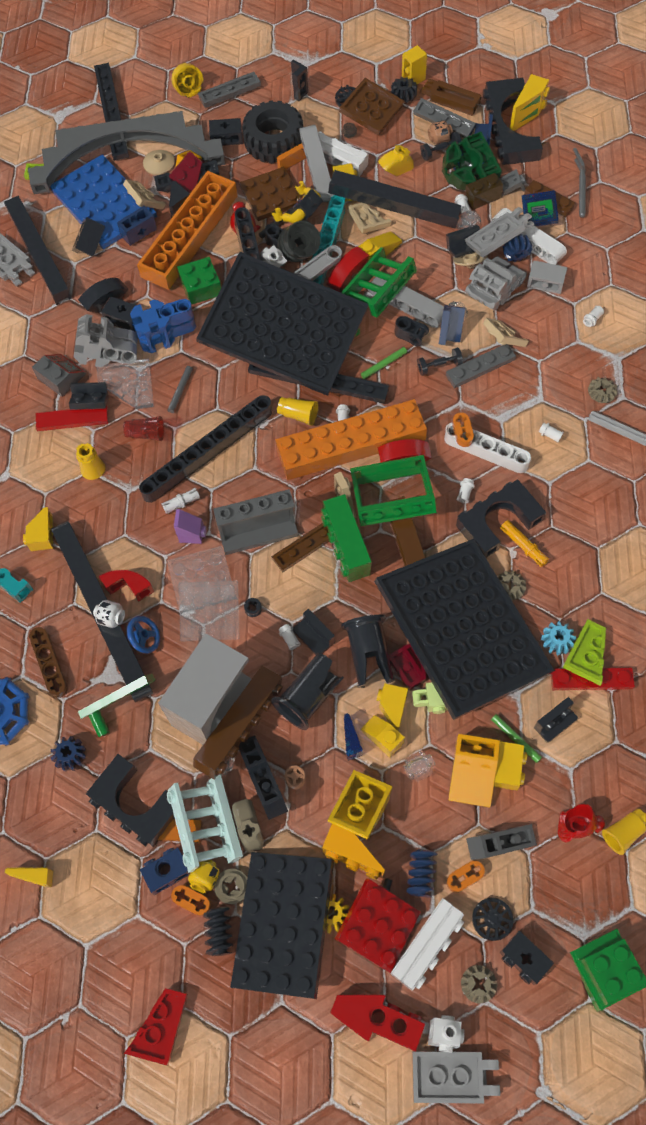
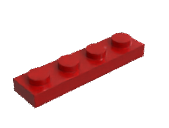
M602 668L603 679L601 686L567 669H554L555 671L551 673L552 691L628 690L635 687L632 668Z

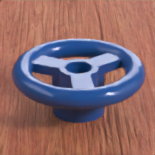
M136 616L131 619L127 627V636L131 645L142 653L154 652L160 644V632L156 624L145 616ZM139 622L148 624L152 630L148 631L142 628ZM149 637H154L153 645L146 648V640Z

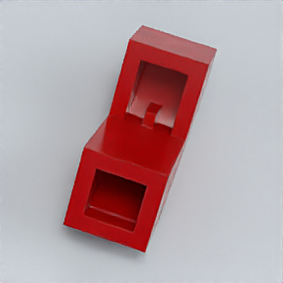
M358 246L351 249L336 264L328 278L327 285L341 293L349 284L351 276L359 273L366 265L369 255Z
M403 439L378 447L380 463L424 455L425 462L432 458L429 443L423 440Z
M113 570L99 576L110 595L126 585L138 602L155 592L151 583L145 577L133 571Z

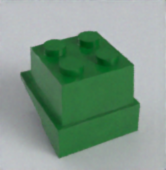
M618 929L570 952L596 1012L646 988V977L625 939H622Z

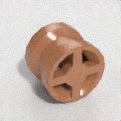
M295 765L285 771V781L289 788L297 790L304 786L306 777L301 767Z

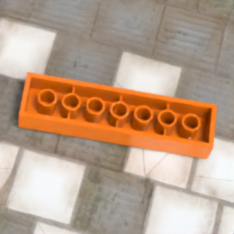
M207 171L138 262L137 266L140 277L169 290L179 277L177 267L191 261L237 198L236 182Z
M413 399L275 439L286 479L291 480L379 454L378 447L389 442L403 439L425 441L427 428L416 401Z

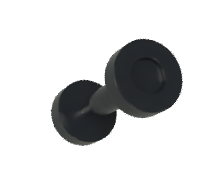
M451 133V141L439 143L431 149L427 143L421 145L420 151L425 161L431 160L433 151L445 149L455 141L457 144L461 142L459 133Z
M457 347L452 349V357L434 359L433 362L427 364L423 357L418 358L417 366L420 375L424 376L428 374L427 367L440 366L447 364V361L451 360L454 361L456 366L463 364V357L460 349Z

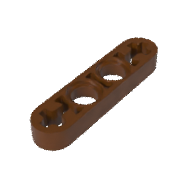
M36 627L31 630L29 639L48 692L55 698H61L67 693V684L48 633L42 627ZM39 633L42 635L41 640L44 643L41 645L40 642L36 639L37 634ZM44 649L50 650V655L47 658L40 657V653ZM50 666L56 667V672L53 675L46 674V670ZM53 680H56L59 686H61L59 692L54 690L56 687Z

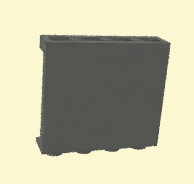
M290 489L213 509L225 555L298 537L293 511L295 505Z

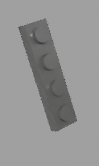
M251 72L199 92L198 97L203 106L207 108L261 87V81L255 72Z
M423 98L420 99L413 111L414 115L431 123L441 120L446 121L447 124L451 125L452 133L458 132L463 138L470 136L476 128L475 122Z
M508 344L502 345L446 371L445 376L455 389L514 361L516 355Z

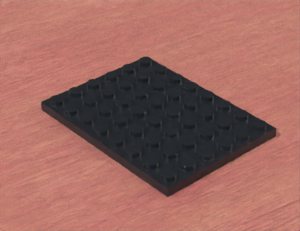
M239 252L196 338V342L328 396L369 305Z
M474 538L375 579V584L453 720L555 671Z

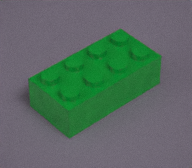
M343 494L323 501L321 520L323 526L328 528L329 533L327 535L330 544L334 543V555L336 560H340V570L343 578L347 577L349 583L370 576L372 562L346 495Z

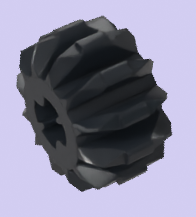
M401 76L400 79H395L392 83L391 93L408 103V101H413L417 95V84L413 78L408 79V76L406 78Z

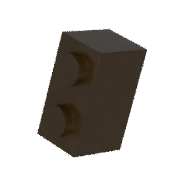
M493 173L467 184L465 196L468 198L467 202L470 208L474 210L500 199L503 183Z

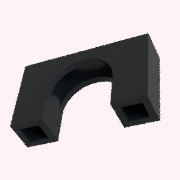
M518 479L513 483L508 482L502 490L494 491L486 500L477 502L472 509L461 512L457 517L456 527L467 540L474 538L485 558L498 551L501 543L486 524L485 517L490 512L498 509L511 511L528 530L541 523L545 518L546 511Z
M117 754L86 792V795L90 798L88 802L96 809H99L100 806L105 809L104 815L113 822L115 819L119 820L122 823L120 827L130 834L133 831L137 834L136 840L145 847L147 844L154 847L159 837L172 820L175 819L172 805L169 804L167 799L168 791L165 790L146 813L137 816L124 813L120 806V794L137 772V769L121 755Z

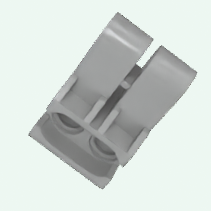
M499 256L492 260L486 258L483 264L479 263L471 273L469 279L472 282L466 287L465 292L470 297L496 311L499 304L503 305L511 295V292L523 283L527 273L514 265L511 266L509 262Z
M86 314L78 319L74 358L80 364L86 365L87 358L96 359V367H103L110 361L132 364L136 361L138 341L136 332L116 328L105 317H101L100 324L92 323L93 315Z

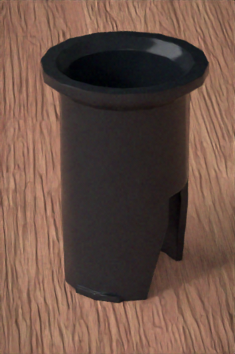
M385 615L362 616L341 624V628L348 633L358 688H365L366 658L376 657L377 665L386 683L395 681L382 626L386 620Z
M322 653L316 654L280 697L274 696L271 699L274 708L287 721L301 730L309 728L308 720L344 678L343 676H336L329 671L333 660Z

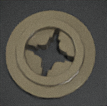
M598 377L596 380H592L588 387L590 397L599 403L611 402L618 392L617 385H614L613 380H607L606 377ZM603 386L604 389L607 388L606 392H604L603 390H599L600 387Z
M513 570L511 572L505 571L498 575V579L511 600H516L523 596L526 590V580L523 579L521 574H517ZM512 579L513 584L516 586H513L511 591H509V586L506 583H509Z
M227 869L221 872L214 886L217 897L225 904L234 905L243 901L247 884L246 875L237 869ZM235 880V885L240 891L233 890L229 894V888L224 883L231 884Z
M475 965L464 972L461 979V988L464 995L470 1001L485 1003L495 995L497 980L493 972L487 967ZM472 976L478 980L487 978L483 984L486 993L480 988L472 991L476 984Z

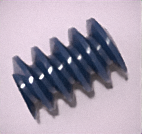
M418 849L410 854V857L414 860L410 861L409 866L414 869L409 870L408 874L414 878H410L407 881L409 885L413 886L407 888L406 892L408 894L432 898V896L428 895V892L434 891V888L429 886V883L435 882V879L429 875L436 873V870L430 868V865L437 864V861L431 859L432 856L438 855L437 852Z

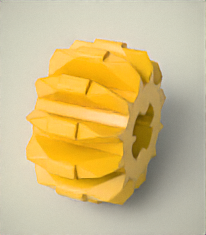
M335 894L332 895V901H329L328 912H330L331 908H334L335 913L338 912V915L333 916V919H328L329 916L327 915V933H331L332 926H335V931L338 933V924L342 925L344 922L342 918H346L348 914L342 912L347 911L349 905L341 907L344 899L340 898L338 902H335Z

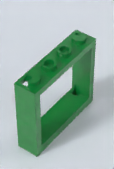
M424 455L350 468L360 526L436 513L435 497ZM421 474L426 495L368 506L362 505L360 484Z

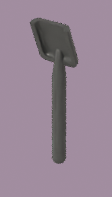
M573 148L576 155L574 161L580 171L579 216L584 218L586 216L585 163L577 148Z

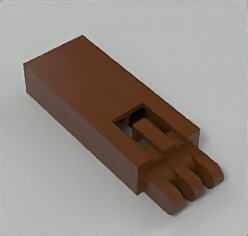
M428 79L421 90L422 94L430 96L431 102L471 116L474 115L481 103V94L440 80Z

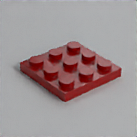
M366 878L335 940L391 973L421 912L374 881Z

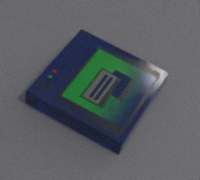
M555 190L521 195L523 215L529 213L532 218L528 221L534 222L535 227L559 223Z

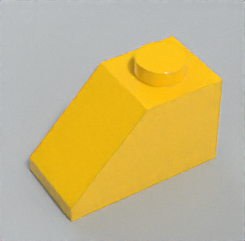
M44 507L26 526L23 542L30 551L53 549V532L51 530L53 528V515L48 507Z
M384 683L383 690H378L376 701H380V710L387 721L399 732L408 689Z
M375 715L360 729L389 758L404 744L405 737L390 723Z

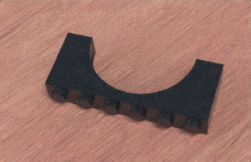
M523 77L486 82L485 89H483V99H486V111H489L488 119L490 114L493 115L491 130L492 134H495L494 142L495 146H498V158H501L502 165L541 160L543 147L540 136L531 137L518 134L511 130L501 117L504 110L515 104L525 86Z

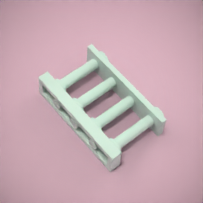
M218 775L215 780L211 778L205 787L180 791L179 784L174 783L168 789L167 799L169 804L172 805L184 853L183 863L187 867L188 873L197 869L200 861L224 856L227 859V863L230 864L243 857L221 775ZM203 795L210 796L211 807L185 811L182 799ZM210 815L216 818L217 827L194 832L190 831L188 820ZM217 835L221 837L222 848L196 853L194 840Z

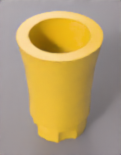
M281 397L278 402L277 413L312 426L317 417L318 402Z
M91 444L78 445L76 448V458L79 462L81 475L89 480L98 479L105 472V463L100 459Z
M636 809L612 826L602 830L605 842L614 852L623 855L646 832V813L641 811V809Z

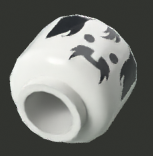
M104 600L99 605H96L93 612L98 624L110 628L121 625L125 617V611L121 604Z

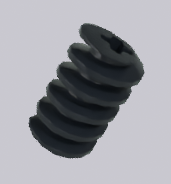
M230 907L210 909L203 914L204 918L210 919L204 923V927L210 928L204 932V935L211 938L205 941V945L212 947L206 950V955L225 956L234 954L227 951L228 948L233 946V943L227 942V939L233 937V935L226 933V930L232 928V925L225 924V921L231 919V916L224 914V912L230 910Z

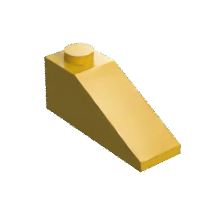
M390 231L369 238L358 247L369 255V261L380 247L384 248L385 255L387 256L403 240Z

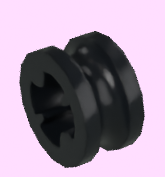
M249 598L244 603V610L249 617H257L261 614L262 606L258 599ZM251 604H253V606H255V604H256V610H255V611H252V609H251V611H249V609H250L249 606H250Z

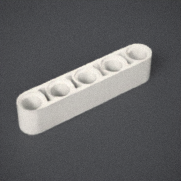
M507 208L501 209L491 219V222H493L506 212L512 213V211H510ZM535 226L531 228L525 227L526 230L520 233L527 235L533 248L531 253L549 264L556 265L567 253L566 247L562 243Z
M452 423L446 426L444 440L448 445L517 473L527 471L531 460V455L528 451L472 429L474 434L472 444L468 447H461L457 444L455 435L450 434L454 433ZM463 433L462 438L468 440V438H466L465 433Z

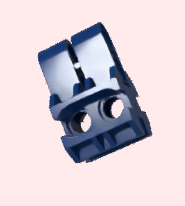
M180 299L165 305L158 300L149 301L150 309L143 311L141 304L134 306L130 313L141 348L148 353L157 352L155 345L162 342L165 349L170 348L175 341V337L190 333L196 328L192 305L187 299Z

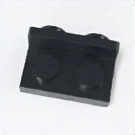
M105 382L71 383L70 410L106 408L109 396Z
M569 697L539 719L534 726V729L547 743L578 719L577 715L570 709L574 702Z

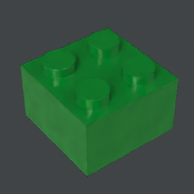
M210 257L177 267L180 281L191 305L218 296L221 284Z

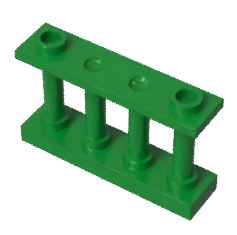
M380 247L341 293L367 303L371 315L378 318L417 272L414 258L408 256L403 263L387 259L384 248ZM383 265L397 269L392 275L379 271ZM374 276L387 282L381 287L369 281ZM366 288L376 292V295L373 298H369L359 294V292Z

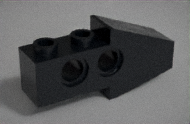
M256 736L249 737L246 742H241L238 746L268 820L288 812V809Z

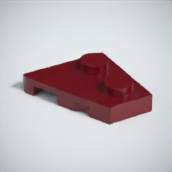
M189 151L170 173L169 178L176 181L188 193H191L198 184L202 161Z
M410 643L389 654L392 666L408 691L426 681L425 670Z

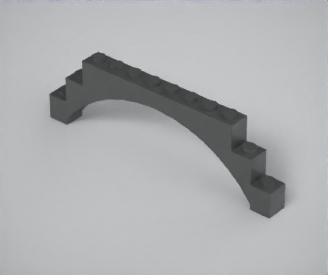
M183 111L55 130L58 147L42 149L44 166L28 168L33 193L50 192V186L58 176L82 156L110 144L136 140L163 142L185 150H191L200 155L205 162L216 160L218 166L225 165L221 139L205 141L202 125L186 127Z

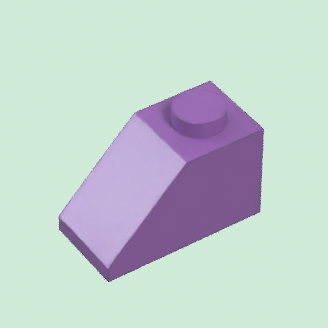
M176 509L174 529L179 543L202 544V538L206 537V526L203 525L202 519L183 510Z

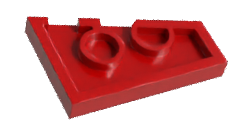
M165 988L124 1054L169 1066L188 994Z

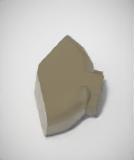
M244 799L234 803L232 806L233 815L244 850L248 853L261 850L264 847V840L252 801Z

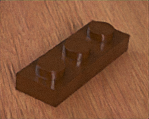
M535 180L524 191V195H528L534 201L552 199L554 202L553 206H555L553 210L556 209V213L563 217H566L575 206L574 201L554 192Z

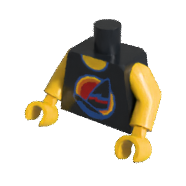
M299 181L301 186H295V188L303 196L288 213L283 214L280 208H276V213H272L274 220L278 222L283 219V221L289 223L306 221L323 202L320 193L306 187L303 181Z

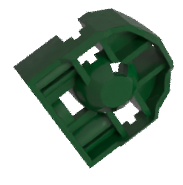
M481 131L465 137L458 144L456 141L453 142L443 157L442 173L447 182L459 190H466L467 184L476 181L474 175L477 180L493 173L498 178L501 176L502 170ZM456 168L451 174L447 173L449 169Z

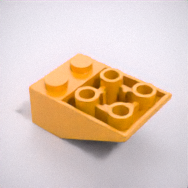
M458 734L448 801L490 808L500 740Z
M331 824L322 847L323 855L328 859H333L336 864L338 861L345 863V867L357 872L358 869L365 871L366 876L378 880L379 877L383 879L385 869L358 837L348 830Z

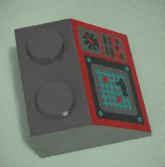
M62 354L44 355L32 366L37 379L61 397L71 389V383H77L86 375L83 369Z

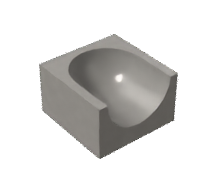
M205 634L158 702L171 726L203 745L251 681L250 677L242 673V670L249 661L248 657L212 636Z

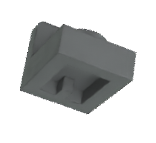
M517 169L499 178L503 183L502 190L505 195L521 187L522 191H525L524 184L526 180L523 174L519 175Z

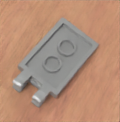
M518 207L512 213L506 212L465 239V242L483 258L525 231V227H533L534 222L528 221L532 216L529 213L519 216L523 209Z
M0 233V277L4 281L10 279L18 287L22 284L18 275L21 271L24 270L29 277L35 274V271L31 269L30 258Z
M412 1052L414 1103L484 1104V1096H500V1085H487L486 1070H499V1060H482V1052Z

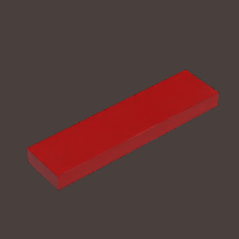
M107 405L105 409H68L36 413L37 431L108 424Z

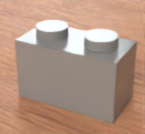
M533 260L527 287L561 294L567 267Z

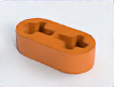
M457 413L452 421L456 442L461 447H468L472 444L474 438L471 422L467 414ZM458 420L464 422L463 427H461L460 422H458ZM463 433H465L466 438H468V440L462 438Z
M471 861L455 870L446 880L448 889L454 893H459L475 884L484 876V866L479 861ZM470 866L480 869L478 877L475 874L469 877L466 875L471 871ZM452 877L456 879L464 877L465 880L461 881L460 888L451 885L453 882Z
M179 885L172 891L171 898L173 902L197 916H203L211 908V903L207 897L186 886ZM183 890H186L185 895L190 898L189 901L181 899L179 902V897L176 896L177 893H182ZM193 900L197 902L205 900L204 905L206 908L200 909L198 912V907L192 904Z

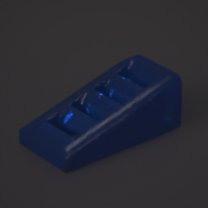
M344 714L346 756L349 761L361 757L363 749L350 714Z

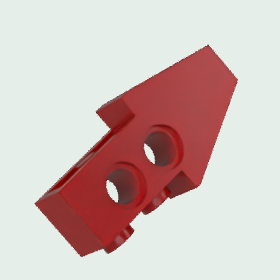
M385 995L336 996L330 1014L364 1040L369 1041L372 1033H375L416 1052L425 1024L421 1022L422 1017L409 1012L408 1016L400 1013V1007L388 1003L387 1007L384 1006ZM377 1009L382 1010L385 1015L384 1021L380 1024L372 1020V1012ZM396 1019H402L405 1022L406 1029L403 1033L394 1031L393 1022Z

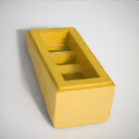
M49 868L5 869V873L11 877L52 888L54 871Z

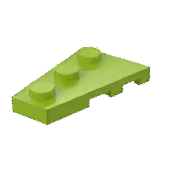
M587 619L563 668L601 686L606 627Z

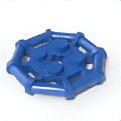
M9 677L0 679V745L5 746L9 745L10 741L30 722L28 720V699L30 696L13 683ZM9 689L16 697L10 699L5 695L6 690ZM20 703V717L15 716V704ZM12 721H16L17 723L5 734L4 729Z

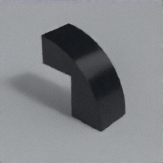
M108 278L93 284L78 300L87 311L100 313L109 297L122 299L128 288L119 278Z

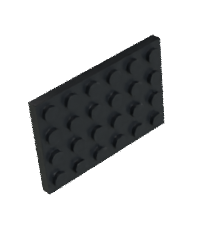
M251 852L230 988L317 999L334 868L333 859Z

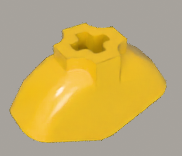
M396 145L394 150L389 151L378 160L385 171L395 176L414 169V160L409 155L410 151L401 145Z

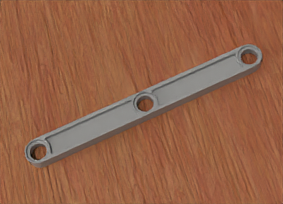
M336 245L328 247L296 270L294 274L311 281L315 280L340 261L342 256L341 248ZM335 251L339 254V256L333 258L329 255V253Z

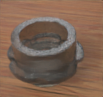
M346 123L341 132L344 134V137L352 138L356 136L357 128L353 123Z

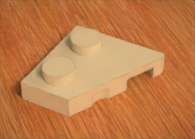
M128 179L125 180L123 185L138 206L164 209L166 204L163 201L160 202L153 199L154 194L141 183Z
M357 203L348 207V212L362 234L391 226L392 221L389 218L383 219L379 216L380 213L370 208L365 203Z
M486 318L483 323L488 329L487 331L497 338V342L502 345L510 344L526 347L529 342L526 338L515 337L516 332L500 320Z
M338 472L334 474L336 496L346 495L353 516L356 518L349 489L351 487L347 477L344 478L342 473Z

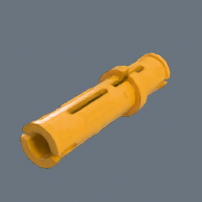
M510 520L505 521L501 525L500 529L525 552L524 554L527 557L532 558L539 567H543L548 562L549 558L540 551L536 543L533 544Z

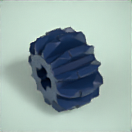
M522 234L509 240L503 246L504 255L508 261L513 262L527 258L533 250L528 236Z
M70 736L67 740L65 737H62V743L56 741L54 744L57 748L50 749L51 753L54 754L51 757V761L55 762L56 768L62 767V770L65 772L68 768L75 771L76 764L82 766L80 759L86 758V755L83 754L86 748L81 745L82 741L80 739L75 740L73 736ZM71 751V755L67 754L68 757H66L65 754Z

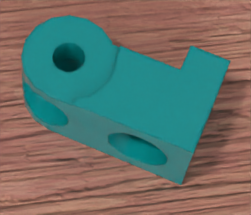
M0 569V587L21 603L33 588L25 579H22L20 582L17 581L8 569Z

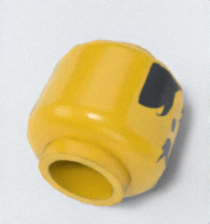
M211 859L200 861L199 867L190 872L188 881L193 890L205 893L214 888L220 875L216 863Z

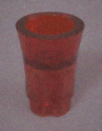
M162 416L124 421L123 433L125 437L162 441L164 438V421Z

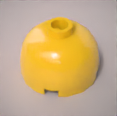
M182 63L172 73V85L181 96L193 97L202 88L200 87L203 82L202 72L190 63Z

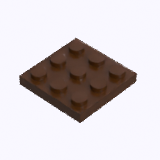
M364 78L340 106L339 112L379 136L402 108L404 100L369 79Z
M284 167L239 182L240 188L257 221L272 217V213H276V208H280L282 213L288 211L301 198Z

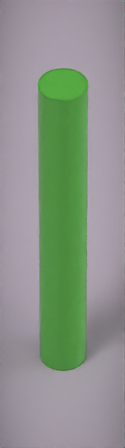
M402 347L362 372V378H368L406 354V348Z
M497 714L493 716L491 720L516 744L524 745V752H527V755L538 763L542 757Z

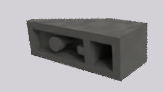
M532 824L466 838L471 860L489 858L537 846Z

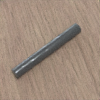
M186 366L167 409L170 413H174L193 370L191 366Z

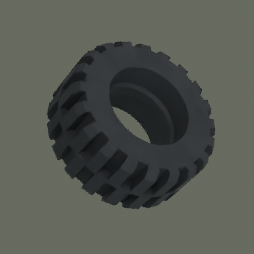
M271 100L267 103L261 102L260 105L252 107V110H249L244 117L242 124L244 144L248 153L264 163L274 164V162H277V156L302 143L299 128L303 127L301 114L295 107H291L288 103L284 104L282 101L273 102ZM270 130L283 131L273 135L265 134V132Z

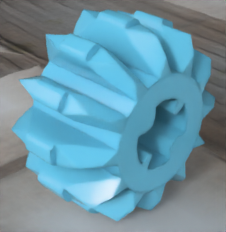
M560 621L556 625L551 622L548 626L549 628H544V635H542L541 640L545 641L543 644L544 648L550 647L549 653H552L554 650L558 656L561 654V651L567 654L569 649L573 648L576 636L572 635L574 629H567L568 623L561 626Z

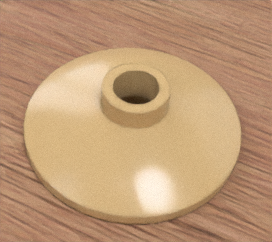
M166 150L152 151L143 160L144 169L152 175L168 173L175 165L174 156Z
M476 252L457 258L454 257L453 261L457 265L474 268L477 266L476 264L484 261L487 255L482 258Z

